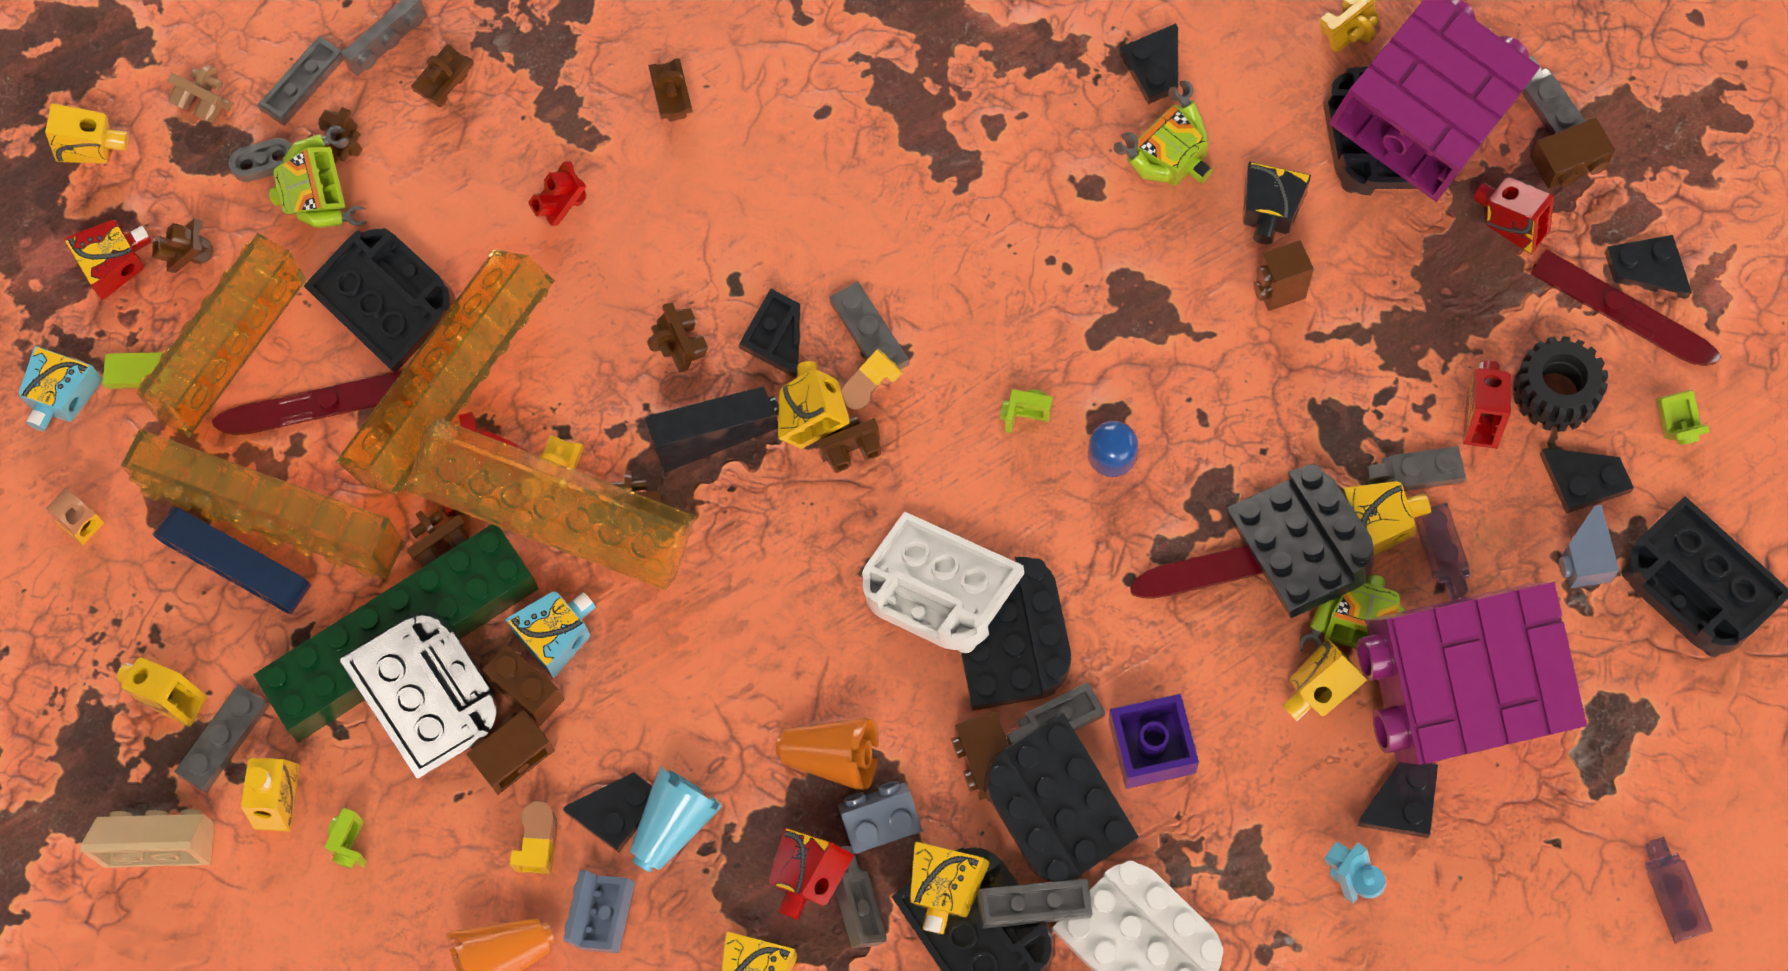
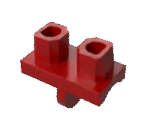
M563 162L557 172L548 173L544 179L545 189L541 194H533L528 203L535 216H545L551 226H558L572 206L583 204L586 199L584 189L587 186L575 174L572 162Z

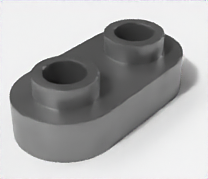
M275 138L237 149L229 158V168L234 177L242 182H252L273 176L274 169L283 163V159L276 161V159L280 156L285 157L291 144L285 139ZM253 165L251 169L244 170L246 166Z

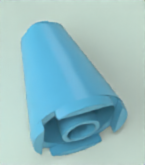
M661 766L654 780L630 852L635 855L632 862L648 872H651L653 868L661 870L716 815L723 804L713 796L710 799L704 796L703 789L671 770L668 772Z

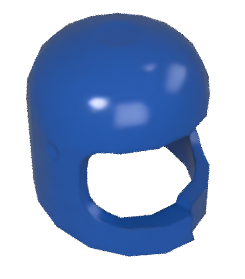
M1108 421L1100 424L1093 431L1089 439L1088 459L1091 466L1099 474L1106 477H1118L1126 474L1133 468L1138 455V439L1135 431L1129 425L1120 421Z

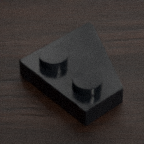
M1176 24L1120 47L1119 54L1148 105L1169 96L1168 92L1171 87H1176L1178 90V26Z
M1673 235L1607 247L1605 256L1615 283L1628 286L1638 285L1645 290L1657 292L1658 289L1678 293L1677 297L1682 299L1689 298L1692 293Z
M770 289L741 339L738 348L796 378L798 375L797 365L799 364L800 303Z
M1551 448L1542 449L1540 457L1566 514L1629 494L1634 489L1620 457Z
M1399 762L1360 817L1358 826L1428 838L1431 833L1438 765L1431 763L1416 765Z
M633 772L566 805L563 811L619 853L638 829L652 785Z

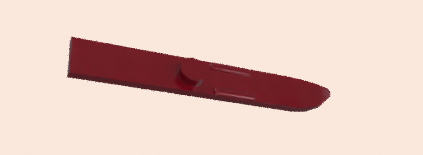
M1547 249L1531 272V275L1683 361L1693 365L1708 366L1716 364L1721 358L1718 350L1696 333Z
M410 369L242 405L220 413L212 419V424L214 428L223 433L245 435L414 399Z
M1242 546L1147 570L1136 578L1130 587V592L1135 597L1155 599L1257 576L1263 573L1248 548Z

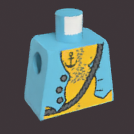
M35 346L19 390V397L28 407L33 409L26 423L34 429L45 431L52 417L68 422L74 420L101 384L103 378L92 365Z
M554 591L511 615L506 621L513 633L552 677H555L589 639L590 632L582 619L592 612L596 606L584 592L567 604Z

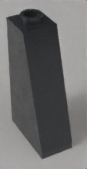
M764 386L653 414L645 417V421L656 453L666 473L778 429L777 416L779 415V404L774 395L768 397Z

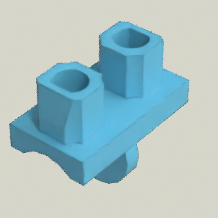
M1337 841L1324 859L1326 864L1332 867L1329 873L1330 877L1340 884L1344 898L1354 903L1357 900V893L1364 898H1375L1382 894L1386 887V879L1379 868L1372 866L1367 848L1357 843L1351 850Z

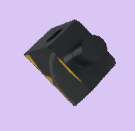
M1249 161L1244 188L1243 223L1247 226L1256 227L1253 236L1256 242L1271 244L1275 232L1283 234L1290 232L1307 195L1311 178L1310 174Z

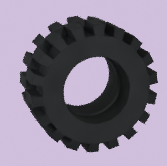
M1562 336L1560 341H1557L1556 337H1550L1545 344L1540 341L1534 345L1533 350L1529 349L1513 383V391H1516L1514 396L1515 403L1522 404L1519 411L1523 416L1527 414L1531 416L1529 422L1535 426L1540 422L1544 424L1543 429L1549 431L1552 426H1555L1558 432L1566 431L1568 425L1573 430L1578 428L1582 422L1586 423L1592 417L1608 387V384L1605 383L1608 379V371L1602 370L1605 362L1602 357L1595 358L1597 351L1593 347L1586 349L1583 347L1585 342L1577 339L1576 343L1570 342V337ZM1557 373L1568 377L1576 386L1577 393L1562 395L1552 391L1544 382L1543 375Z

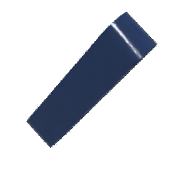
M176 506L170 508L152 534L171 549L290 615L293 614L311 587V584L297 573Z

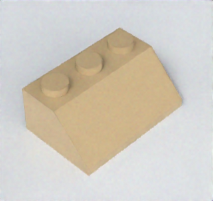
M195 809L182 810L181 815H168L165 811L150 810L145 812V816H132V813L114 811L110 812V817H96L81 844L80 852L104 868L211 865L215 823L203 814V811Z

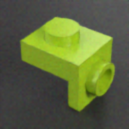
M1012 389L1010 401L1003 400L1000 420L1005 421V432L1012 433L1016 416L1049 422L1053 397L1047 396L1046 393L1040 390L1032 389L1026 392Z
M1693 390L1656 398L1664 439L1678 440V444L1683 445L1697 442L1700 440L1699 435L1710 432L1708 425L1701 424Z
M342 808L340 815L332 819L328 828L329 838L324 848L333 855L332 861L338 865L352 869L353 865L356 864L365 868L367 860L360 853L351 850L364 820L356 812L346 808Z

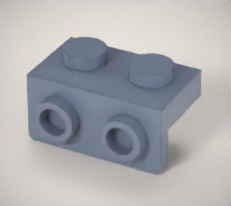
M898 781L885 783L878 788L879 791L867 795L864 793L849 795L844 799L843 803L837 805L854 854L923 831L911 792L905 782L900 784Z
M580 870L573 889L569 916L565 923L564 942L585 951L619 954L635 881L623 877L597 876L587 870Z

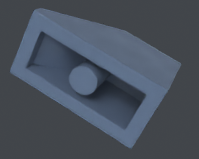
M1602 505L1594 506L1559 558L1561 575L1563 578L1568 579L1570 589L1612 582L1619 572Z

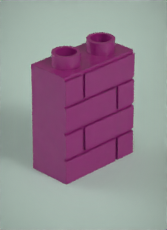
M1423 0L1350 88L1329 124L1437 202L1538 72L1540 66L1529 59L1528 50L1520 41L1509 36L1499 37L1476 21L1474 11L1464 1Z
M1555 582L1529 583L1365 620L1368 637L1358 639L1357 655L1365 678L1368 681H1379L1384 708L1374 711L1373 727L1381 750L1384 753L1395 752L1397 762L1421 765L1586 727V718L1566 629L1561 618L1562 612Z

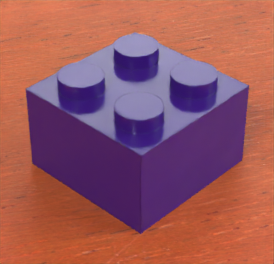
M1181 694L1110 709L1108 722L1125 789L1196 774L1199 760Z

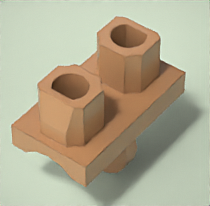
M206 65L201 70L194 68L191 71V77L196 79L195 83L171 72L167 80L174 84L168 100L170 103L188 111L194 97L197 96L201 99L193 114L211 123L215 121L221 109L230 111L233 103L211 92L213 88L220 90L223 82L218 80V70L215 67Z

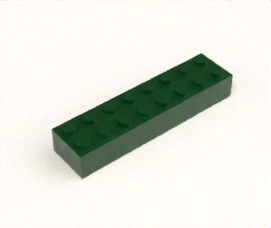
M494 522L253 675L287 731L297 742H300L365 700L339 660L343 655L400 622L405 616L416 612H436L453 626L460 639H462L539 588L497 522Z

